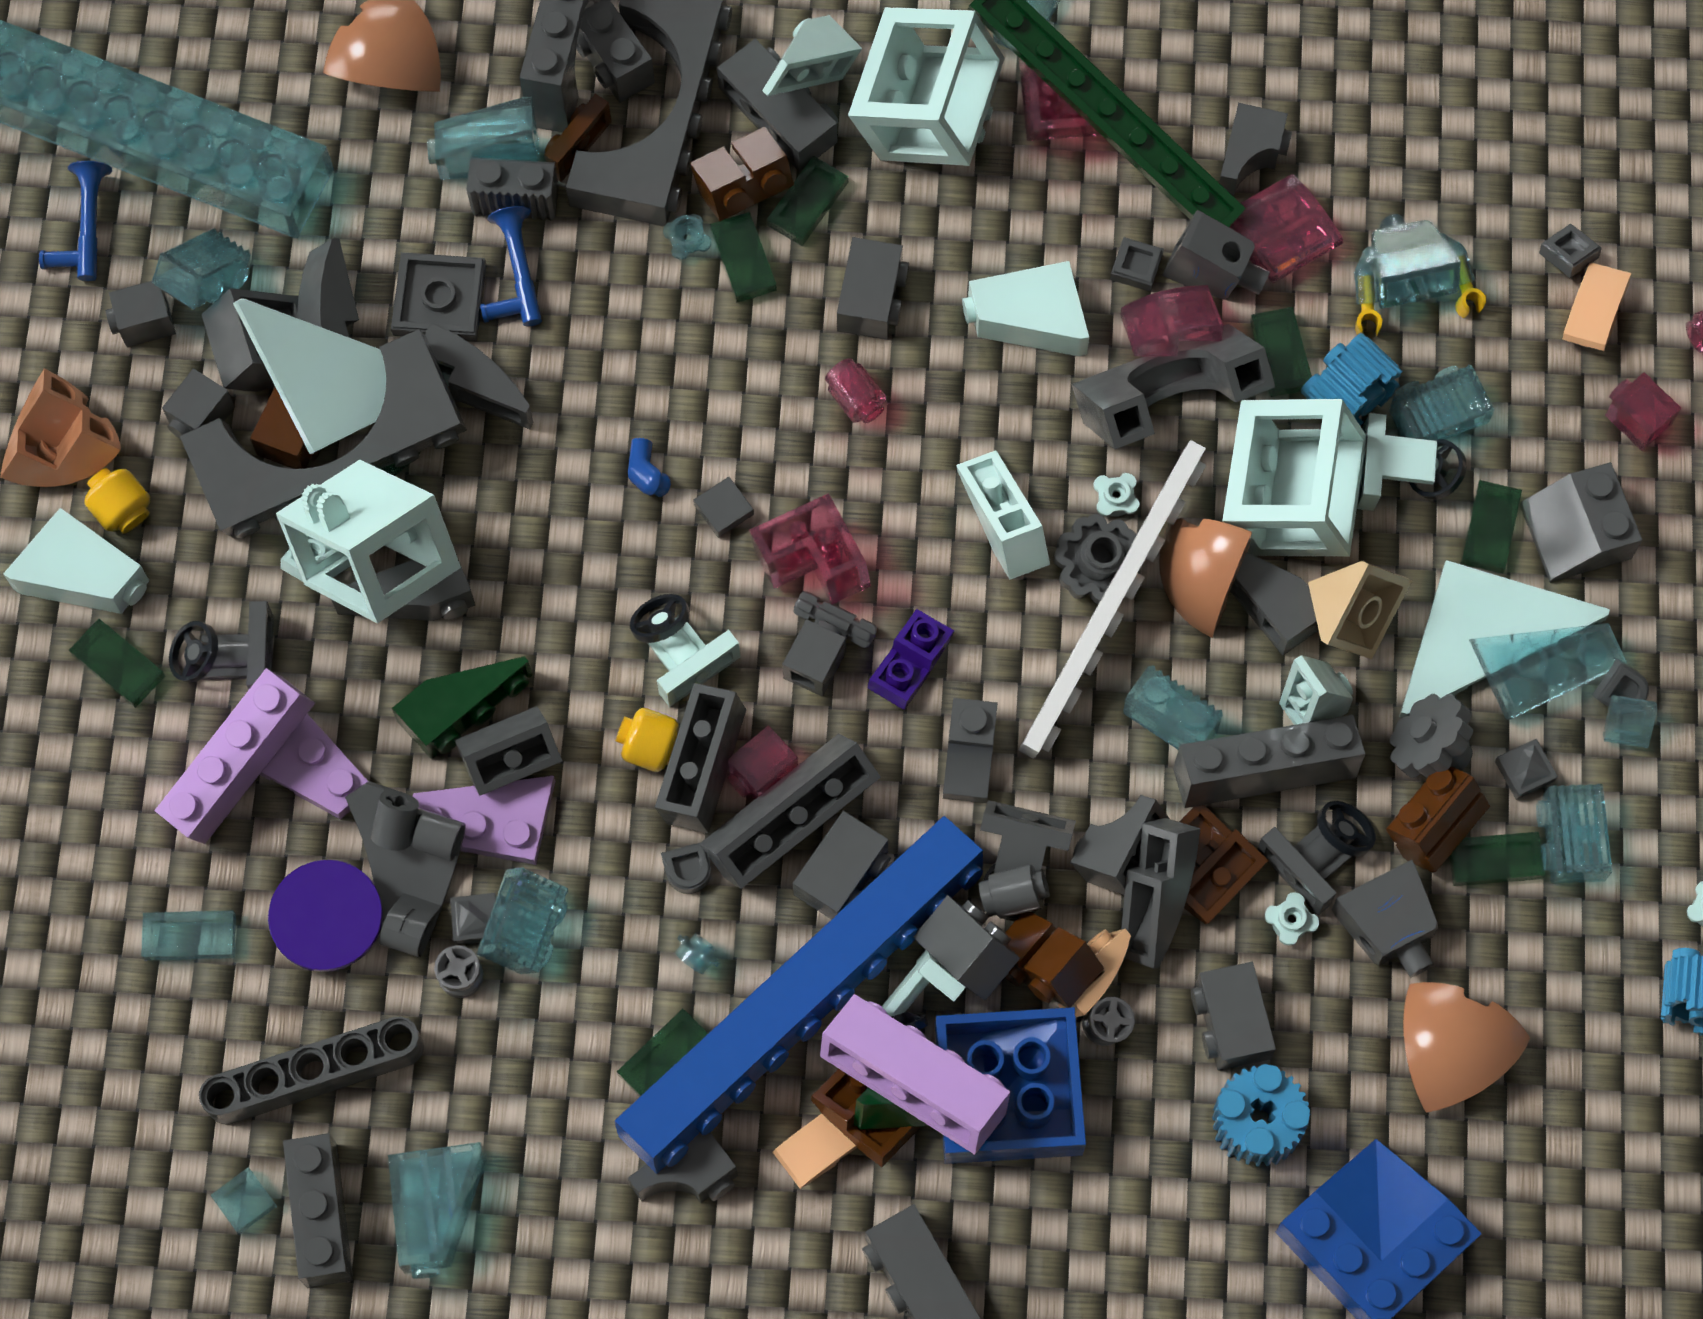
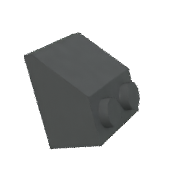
M230 288L201 314L223 387L225 389L253 392L273 388L275 385L233 303L244 298L297 318L298 296Z
M1611 462L1571 473L1520 503L1522 513L1550 583L1631 560L1642 542L1641 535Z

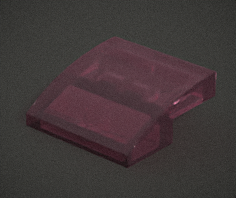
M1294 174L1287 176L1241 202L1246 209L1229 226L1232 230L1254 242L1255 248L1249 260L1253 264L1270 271L1268 279L1272 283L1277 282L1343 244V237L1328 214Z
M1208 285L1186 286L1160 291L1137 299L1121 308L1120 316L1134 356H1177L1179 341H1222L1224 325Z

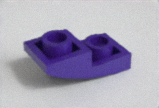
M916 609L894 639L892 649L869 679L867 688L905 710L942 655L953 636L954 630Z

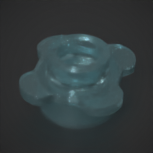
M683 215L664 226V237L670 239L673 246L671 250L672 256L678 260H684L690 253L696 251L706 252L711 247V238L705 235L703 219L699 215ZM689 234L691 235V238L689 240H685L683 238L684 235Z
M696 933L692 938L689 936L684 937L681 934L678 936L677 939L681 942V945L675 951V954L692 969L703 975L710 966L718 967L720 965V962L712 956L716 952V948Z

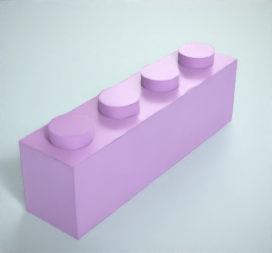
M266 668L154 811L187 838L205 844L310 711L315 702L282 676Z
M854 994L822 1033L821 1058L974 1155L1006 1115L1011 1091L1007 1090L997 1078L989 1074L983 1075L967 1065L963 1058L954 1051L943 1050L927 1040L925 1035L917 1028L910 1025L905 1026L889 1016L884 1008L875 1002H867Z

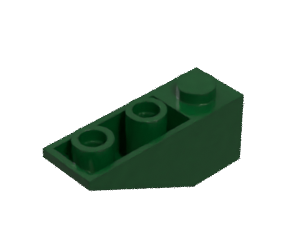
M523 656L427 679L392 707V710L401 727L429 758L433 759L439 753L446 754L457 746L455 740L461 738V734L472 725L479 726L485 723L494 714L495 706L507 696L513 698L520 694L528 686L529 678L533 674L529 661Z

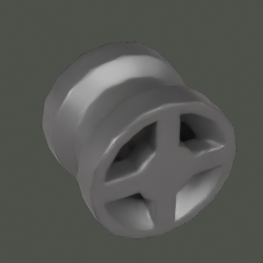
M454 945L444 949L438 955L434 971L441 988L446 994L456 998H465L471 996L480 988L484 973L477 955L471 949L465 946Z
M1106 997L1099 1000L1082 1019L1083 1030L1087 1038L1101 1046L1113 1045L1126 1039L1132 1032L1135 1024L1134 1013L1130 1005L1117 997ZM1101 1023H1103V1025L1107 1028L1106 1033L1105 1028L1102 1027Z

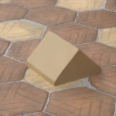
M1360 561L1308 582L1321 641L1327 645L1372 659L1412 580Z

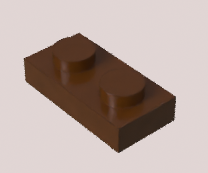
M596 93L587 104L582 103L576 108L571 116L568 127L561 135H554L545 148V162H555L559 182H562L571 172L576 151L587 152L612 122L609 102Z

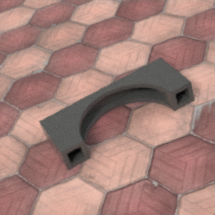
M620 0L619 12L627 25L654 39L672 57L681 75L680 92L676 104L666 120L643 140L613 151H576L566 185L569 207L667 227L671 212L677 213L681 204L682 188L678 187L681 175L688 176L691 168L692 151H688L691 138L698 139L700 135L703 116L698 113L701 102L708 103L713 83V79L709 78L711 66L718 67L721 59L723 46L722 42H719L721 30L728 31L731 23L732 6H728L726 0Z
M420 329L379 347L386 370V392L380 414L362 442L349 453L333 462L306 469H288L267 464L248 453L239 443L230 426L220 418L180 436L221 532L228 536L235 535L236 538H243L260 530L259 523L273 517L279 521L276 513L302 497L301 493L304 492L307 485H321L358 460H362L379 469L393 463L395 467H401L416 461L420 457L418 452L433 445L435 449H442L459 440L458 434L467 431L428 339Z

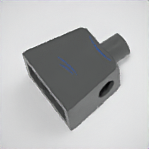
M1197 210L1177 240L1162 276L1217 298L1227 299L1236 285L1259 295L1270 271L1248 262L1255 248L1253 241Z
M1413 860L1337 897L1331 909L1374 964L1379 966L1398 956L1410 978L1423 973L1434 965L1422 944L1433 938L1438 930V924Z

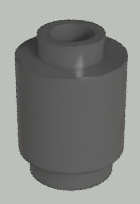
M1032 864L991 874L988 880L979 882L982 905L986 915L989 917L998 915L1000 919L1042 909L1044 906L1043 899L1050 896L1044 872H1036Z

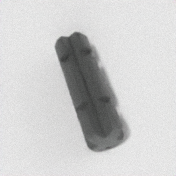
M803 591L797 598L793 610L797 616L805 620L813 618L816 624L819 621L832 624L842 632V636L846 638L847 636L852 637L851 642L863 648H868L872 644L877 633V626L863 618L859 622L855 620L857 615L826 600L822 604L818 602L820 597L808 591Z

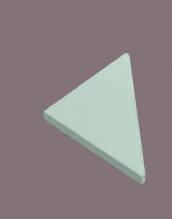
M244 298L233 303L309 454L376 422L386 392V370L380 349ZM442 372L445 381L449 386L448 380L451 375Z
M1446 560L1399 717L1410 716L1413 704L1425 699L1430 694H1436L1440 698L1447 694L1455 695L1486 677H1492L1543 649H1549L1575 636L1576 633L1596 623L1599 624L1605 621L1610 609Z

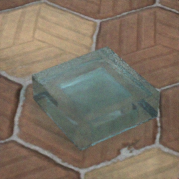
M1612 695L1603 731L1604 742L1649 748L1658 709L1657 703Z
M249 1167L210 1195L239 1235L277 1207Z

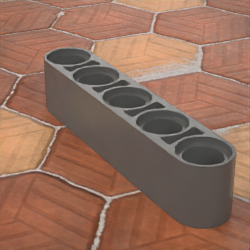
M401 1016L388 1018L216 1074L202 1084L199 1091V1101L203 1109L217 1123L233 1124L408 1067L416 1063L422 1056L424 1042L411 1020ZM399 1033L412 1035L411 1044L402 1051L390 1049L391 1039ZM355 1047L368 1049L367 1057L362 1063L353 1066L346 1064V1057L350 1050ZM314 1061L323 1063L322 1073L313 1080L302 1078L303 1068L308 1063ZM272 1075L279 1077L278 1086L273 1092L265 1095L258 1093V1085L263 1078ZM223 1090L234 1091L233 1102L224 1109L214 1108L213 1102L218 1093Z

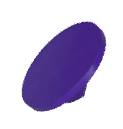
M337 860L314 861L292 871L276 888L268 911L270 934L280 952L297 966L318 972L343 969L361 959L375 943L383 920L381 899L369 877L353 865Z

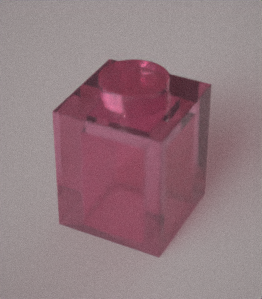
M1644 372L1633 382L1625 379L1611 392L1609 398L1612 400V403L1605 416L1643 451L1672 426L1681 407Z
M768 725L728 758L729 772L731 774L728 780L742 797L745 798L750 794L755 800L797 767L798 757Z

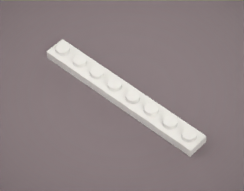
M1190 440L1183 450L1125 555L1122 564L1114 575L1021 744L1020 752L1034 759L1040 749L1046 752L1050 751L1061 731L1060 728L1054 725L1062 710L1068 714L1072 711L1082 690L1075 687L1083 672L1091 676L1103 654L1096 647L1104 634L1110 638L1113 636L1124 614L1117 611L1124 596L1131 600L1134 598L1145 578L1138 574L1140 567L1145 559L1153 562L1165 541L1164 538L1158 536L1166 521L1172 525L1175 523L1186 503L1179 498L1185 485L1188 484L1194 488L1205 469L1206 464L1199 461L1206 449L1205 447Z

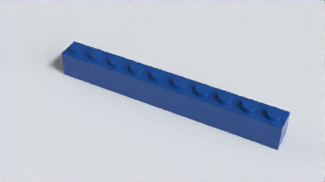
M943 816L615 1120L618 1137L656 1174L666 1165L668 1167L676 1165L689 1149L688 1143L699 1133L703 1136L710 1133L721 1121V1113L733 1102L739 1104L748 1098L755 1089V1082L767 1070L772 1073L781 1067L789 1056L788 1051L800 1039L805 1042L813 1037L822 1025L821 1020L832 1009L836 1011L841 1010L854 995V989L864 979L872 980L878 976L886 966L887 958L896 949L904 950L910 946L915 940L913 936L947 895L952 898L962 888L968 890L976 884L983 874V849L948 818Z

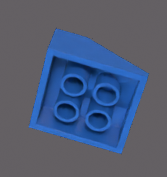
M1075 1007L936 1016V1045L943 1050L954 1051L963 1058L967 1065L983 1075L989 1074L994 1076L1007 1090L1011 1091L1006 1115L975 1155L942 1134L944 1164L1083 1156L1086 1139Z
M1377 1139L1371 1142L1313 1192L1280 1223L1275 1231L1356 1319H1393L1482 1234L1445 1195Z

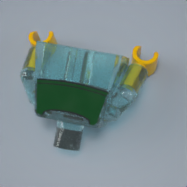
M1392 214L1383 219L1380 225L1381 229H1377L1372 233L1371 246L1362 251L1354 272L1356 302L1361 304V313L1357 317L1355 324L1357 335L1363 333L1361 322L1364 320L1373 321L1376 325V336L1380 333L1383 320L1381 315L1374 310V303H1378L1380 309L1456 294L1459 293V287L1462 295L1458 298L1455 305L1458 315L1462 318H1466L1469 315V306L1466 303V299L1473 301L1477 312L1480 313L1486 304V296L1481 290L1473 288L1472 281H1475V277L1466 249L1460 242L1444 233H1440L1435 225L1428 220L1406 223L1405 219L1398 214Z

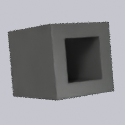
M159 279L109 292L112 308L105 310L108 324L113 335L120 333L126 347L176 334L167 296Z
M194 368L162 407L169 422L168 429L179 439H181V435L220 418L225 421L235 408L227 389Z
M806 619L782 664L783 679L823 697L846 653V637L842 636V632L832 624L824 621H819L816 624Z

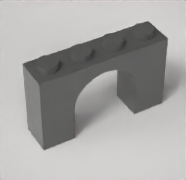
M540 0L519 77L529 127L563 133L570 124L571 116L576 110L579 99L575 78V57L580 25L585 9L601 0Z
M1230 324L1071 384L1083 424L1114 449L1154 435L1155 432L1148 407L1168 396L1190 390L1213 389L1223 393L1236 403L1275 388L1265 347Z

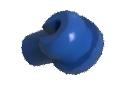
M634 438L631 440L628 477L630 481L644 494L649 496L653 494L658 497L666 495L670 489L671 480L667 474L661 473L659 469L650 463L653 443L648 439Z

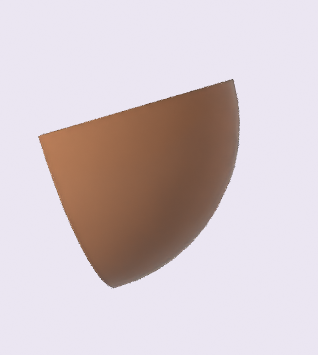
M367 0L360 5L362 12L349 26H340L327 53L323 74L377 87L440 92L441 69L435 35L426 15L414 0Z
M44 368L33 386L14 426L4 455L0 478L33 487H56L79 482L102 470L117 456L121 450L119 437L108 418H101L90 413L89 408L86 407L88 397L65 379Z
M1183 518L1176 519L1173 525L1170 523L1167 525L1163 535L1165 541L1159 555L1161 581L1171 604L1182 618L1195 629L1213 638L1226 609L1229 591L1249 549L1252 532L1211 519H1203L1200 525L1196 526Z
M1421 982L1409 985L1403 1020L1405 1051L1412 1082L1426 1113L1450 1107L1483 1091L1502 1077L1516 1063L1527 1047L1530 1037L1526 1030L1499 1004L1492 1001L1489 1006H1484L1464 996V988L1456 985L1435 982Z

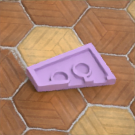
M306 714L259 774L290 789L295 795L339 819L351 811L345 797L368 781L308 714Z
M554 776L517 780L479 796L474 786L413 793V797L418 800L419 808L466 824L461 851L536 865L555 778Z

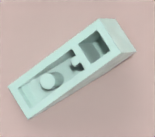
M830 15L812 19L807 18L799 23L793 31L794 38L762 91L767 96L842 80L862 48Z
M995 450L957 464L959 476L991 548L1009 580L1050 565L1043 526L998 452Z
M1301 655L1293 661L1279 704L1294 725L1337 718L1348 713L1353 701L1351 696L1353 695V689L1344 674L1341 672L1335 673L1328 662Z

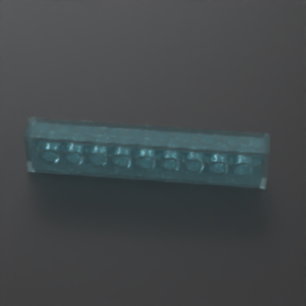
M0 20V123L298 239L334 171L327 146Z

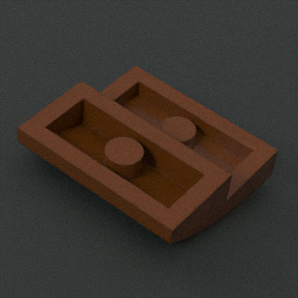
M1205 805L1193 807L1179 821L1201 829L1195 868L1184 909L1207 925L1267 863L1268 859L1237 829L1232 832Z
M838 1069L812 1095L811 1101L860 1151L883 1167L921 1127L859 1129L854 1125L856 1099L868 1087Z

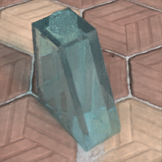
M532 97L518 98L434 122L435 138L427 140L429 164L437 165L440 179L468 178L471 157L540 161L539 133Z
M481 1142L388 1155L398 1263L405 1274L412 1273L413 1279L436 1277L440 1275V1269L452 1266L486 1163V1152Z

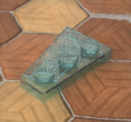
M1609 623L1469 639L1506 720L1522 715L1606 674L1617 658L1627 664Z

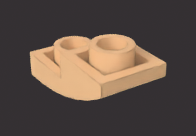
M1590 262L1571 309L1562 340L1604 351L1614 329L1618 310L1629 287L1631 273Z
M1105 929L1087 943L1104 969L1072 1005V1007H1075V1017L1084 1016L1099 1001L1114 980L1127 952L1131 937L1126 929L1111 933ZM1060 1003L1058 1004L1059 1008H1067Z
M820 1114L779 1145L772 1153L797 1186L802 1189L835 1167L841 1158L857 1147L823 1114Z

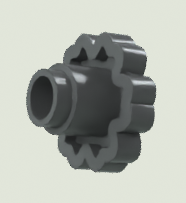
M1100 514L1076 519L1071 532L1061 534L1056 544L1057 550L1054 553L1053 562L1056 566L1063 569L1059 577V583L1074 598L1081 599L1089 594L1092 601L1099 604L1137 534L1129 529L1126 523L1120 519L1113 520L1107 524L1106 519Z
M1430 694L1425 699L1415 702L1411 708L1410 716L1402 717L1397 722L1395 731L1391 735L1390 743L1395 747L1390 757L1391 761L1410 778H1415L1420 774L1427 778L1436 772L1448 770L1450 766L1462 771L1469 764L1473 754L1469 743L1473 729L1468 725L1472 712L1453 694H1447L1442 698L1436 694Z

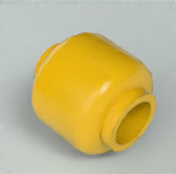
M104 468L87 482L91 489L85 496L84 504L105 530L110 532L120 530L122 534L133 530L148 517L150 512L147 507L150 503V495L129 470L119 469L111 472L108 468Z
M648 708L639 709L633 719L624 716L615 742L623 744L621 750L622 759L646 770L660 772L669 763L678 735L679 723L670 716Z

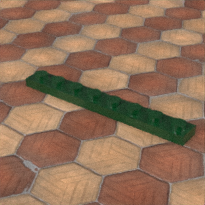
M974 0L969 5V11H975L982 23L1189 219L1198 210L1229 227L1244 212L1246 208L1026 0Z

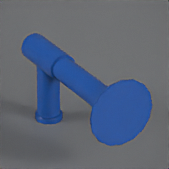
M77 161L71 163L68 166V170L78 177L81 186V219L78 251L46 252L41 250L39 253V264L41 269L77 267V279L81 281H95L97 278L98 238L96 237L98 190L102 178L110 175L113 170L108 164L102 162Z
M506 207L488 216L487 220L492 224L498 225L504 233L515 278L517 297L490 304H480L484 323L489 322V320L521 313L523 325L526 327L535 326L542 322L522 237L523 221L531 213L528 207Z

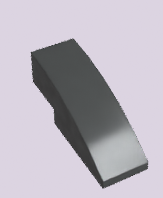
M333 238L309 252L302 274L297 318L349 337L347 326L357 322L359 317L340 239Z
M430 323L425 336L441 371L451 375L448 384L453 399L530 430L534 423L530 405L504 371L477 347L455 333Z
M1168 818L1142 823L1138 867L1127 869L1121 929H1126L1131 937L1125 959L1151 968L1160 967L1172 942L1189 893L1197 858L1200 828Z

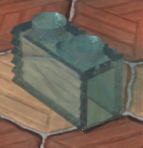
M213 228L161 253L152 283L192 310H195L201 304L205 305L206 302H215L221 294H224L230 288L240 289L249 275L247 265L251 254L249 249L244 251L242 245L237 246L235 241L230 242L229 237L224 238L222 232L217 233L216 229Z
M1472 365L1460 369L1458 366H1450L1437 373L1433 381L1429 380L1425 384H1420L1419 381H1412L1401 386L1395 392L1396 395H1394L1389 408L1390 415L1393 417L1401 437L1424 440H1447L1488 424L1495 410Z
M1154 665L1147 667L1128 693L1123 709V714L1177 750H1179L1181 744L1213 739L1218 733L1223 716L1222 710L1215 711L1214 705L1208 706L1207 700L1200 701L1199 695L1193 696L1192 690L1185 691L1184 685L1178 686L1177 680L1170 681V676H1163L1162 670L1156 671Z
M1581 784L1577 786L1554 785L1548 787L1542 800H1538L1536 805L1538 827H1545L1547 843L1541 845L1542 869L1549 871L1551 883L1605 882L1612 873L1603 785Z
M523 867L506 870L477 955L519 974L539 973L549 962L553 952V945L551 944V937L554 935L553 930L562 922L567 912L565 896L568 893V888Z

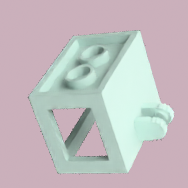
M885 7L848 116L881 161L970 166L976 145L983 142L986 133L985 129H983V123L990 120L993 112L990 102L1005 57L975 11ZM913 28L953 29L948 46H927L923 44ZM970 38L977 48L968 47Z
M1343 399L1241 400L1222 521L1252 532L1248 553L1254 556L1350 557L1367 436ZM1322 419L1321 429L1279 430L1272 420Z
M362 460L353 463L321 485H307V488L301 493L302 497L276 513L304 585L377 624L461 568L434 494ZM306 535L333 549L315 559ZM386 546L426 566V568L384 595L369 555ZM351 566L361 592L333 577Z

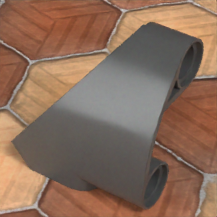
M367 781L348 794L345 799L362 837L374 886L382 903L383 920L379 944L419 958L425 951L447 896L461 851L466 824L419 808V802L413 796Z

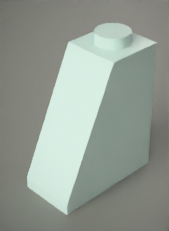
M1069 261L969 281L968 297L962 298V305L967 324L974 322L977 337L1073 356L1087 355L1089 334Z
M61 508L3 573L11 587L19 594L122 614L129 605L136 604L143 597L147 588L146 584L149 582L140 564Z

